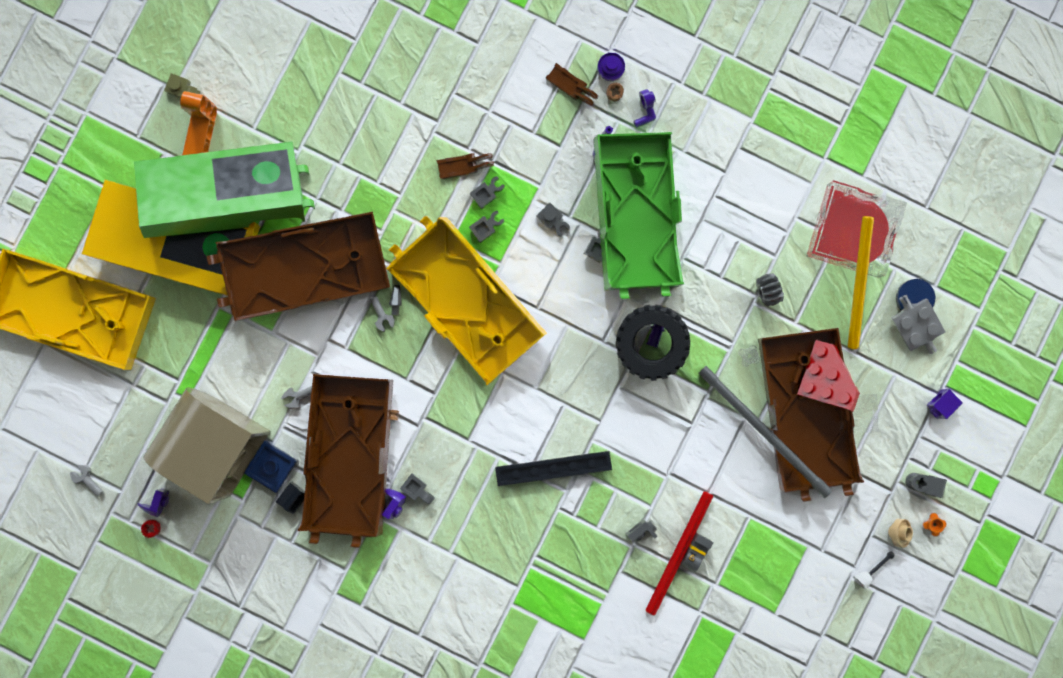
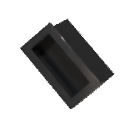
M292 481L279 496L276 503L283 507L285 511L295 514L304 501L305 491Z

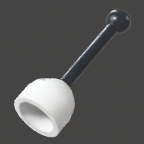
M889 551L887 556L869 573L861 572L854 579L862 588L867 589L872 583L871 576L889 559H893L895 554Z

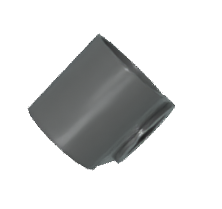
M910 473L906 477L905 483L912 490L943 498L947 479Z

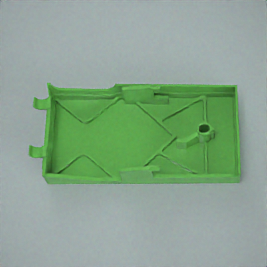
M672 132L599 134L593 139L604 291L619 290L621 299L630 298L628 289L661 288L662 296H671L670 287L684 285L676 235V225L682 222L680 191H676L675 196L671 144Z

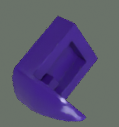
M163 488L155 490L151 505L138 503V506L147 514L159 517L169 502V490Z
M386 488V493L393 499L382 515L387 519H394L401 514L403 510L401 507L406 501V496L396 490Z

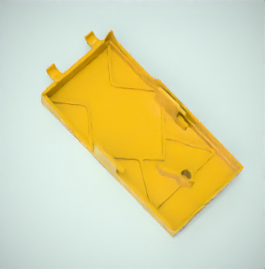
M424 216L419 222L427 230L404 251L394 244L389 251L394 254L396 259L386 269L425 308L428 314H425L424 317L443 339L447 337L483 378L486 385H488L542 339L547 332L447 217H439L437 222L433 223L430 218Z

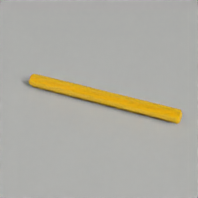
M864 216L861 224L848 347L850 349H858L860 342L874 218L871 216Z

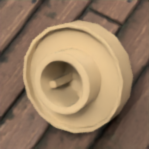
M896 519L892 526L889 527L888 535L894 546L905 548L912 540L913 530L910 522L906 519Z

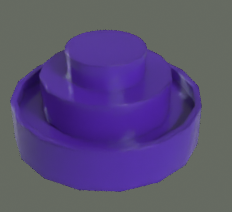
M609 52L600 57L597 70L602 79L616 81L622 77L625 71V62L619 54Z

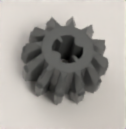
M774 273L762 275L756 280L759 297L764 305L767 307L774 306L783 301V288Z

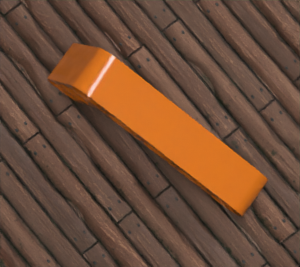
M184 91L181 96L180 105L191 118L182 155L208 152L216 120L217 107L205 95Z

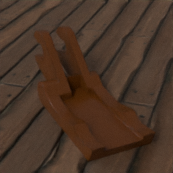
M555 63V67L545 77L546 80L574 100L579 99L589 106H593L594 102L581 93L583 92L595 100L598 99V95L591 89L586 88V82Z
M470 153L463 156L436 160L440 173L439 177L440 179L477 173L479 169L494 166V161L476 164L478 161L492 158L493 155L492 153H487L475 157V153Z

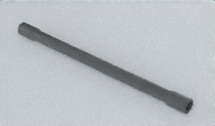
M705 366L698 373L811 483L812 487L824 499L830 495L833 490L821 478L817 477L719 380L714 372Z

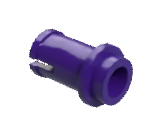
M653 324L650 327L652 330L646 344L658 348L662 333L665 330L662 326Z

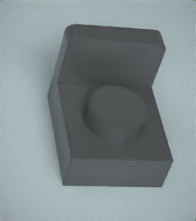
M642 519L626 534L632 542L634 540L639 541L646 535L645 531L648 530L655 539L657 537L655 534L657 529L651 521L646 522Z

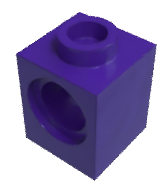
M942 389L927 406L931 409L930 413L935 418L948 419L963 402L950 389Z

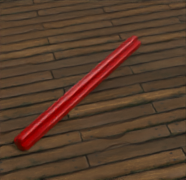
M704 491L645 609L650 615H656L709 508L713 495Z

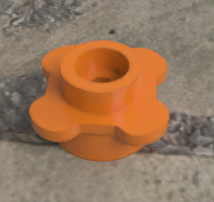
M931 513L930 518L923 523L924 529L931 531L933 536H939L947 525L946 521L938 518L936 513Z

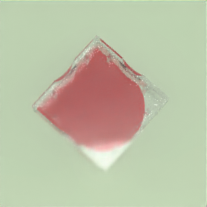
M835 180L827 184L806 256L856 271L862 218L864 216H871L874 218L867 275L877 278L886 276L894 250V240L900 229L907 202L881 194L868 193L858 187Z

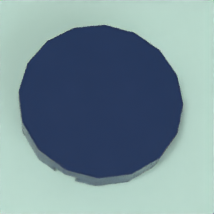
M922 279L907 280L900 285L896 293L897 306L901 311L904 309V306L899 298H903L904 295H907L911 304L928 299L932 308L935 305V291L928 282Z

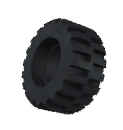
M655 304V306L645 305L642 308L633 310L632 313L625 317L616 335L618 358L621 359L624 368L630 370L629 373L640 376V379L645 380V378H649L651 381H657L658 378L666 379L669 375L677 373L689 356L690 334L687 325L678 313L673 312L668 307L665 308ZM651 324L659 325L670 334L672 340L671 348L663 358L649 360L642 357L636 350L635 337L644 326Z

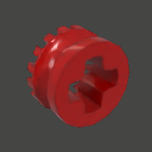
M148 520L141 525L142 535L147 538L154 537L161 531V525L157 520ZM147 525H154V532L149 533Z

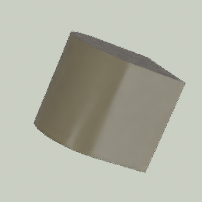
M187 387L143 458L157 473L205 503L211 504L231 497L248 465L271 431L219 399L200 390Z

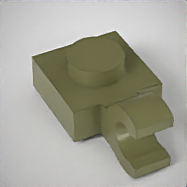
M172 73L164 89L166 93L181 98L184 91L196 94L201 93L197 88L190 86L191 82L188 79Z

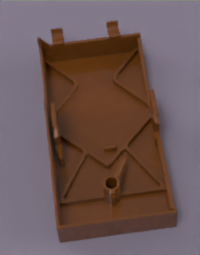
M839 328L758 339L771 431L829 487L842 485L845 496L854 495L852 484L864 483V480L860 474L854 440L855 423L853 411L797 395L806 367L810 363V356L816 340L835 345L844 362ZM774 448L780 491L800 490L803 502L812 501L809 490L814 488L811 483Z

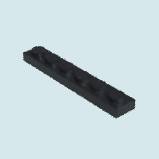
M610 451L495 467L498 486L612 470Z

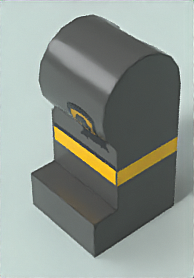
M696 532L681 565L696 572L714 542Z

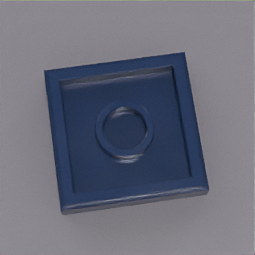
M264 440L244 474L274 493H278L298 460Z

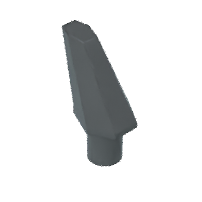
M394 285L389 302V305L392 306L391 315H399V306H402L400 285Z

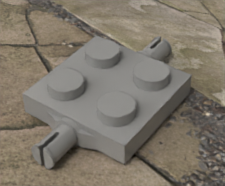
M904 295L903 298L900 297L899 300L904 309L891 318L908 349L912 351L925 345L929 354H933L937 349L932 341L946 333L930 302L928 299H924L918 303L911 304L907 295Z

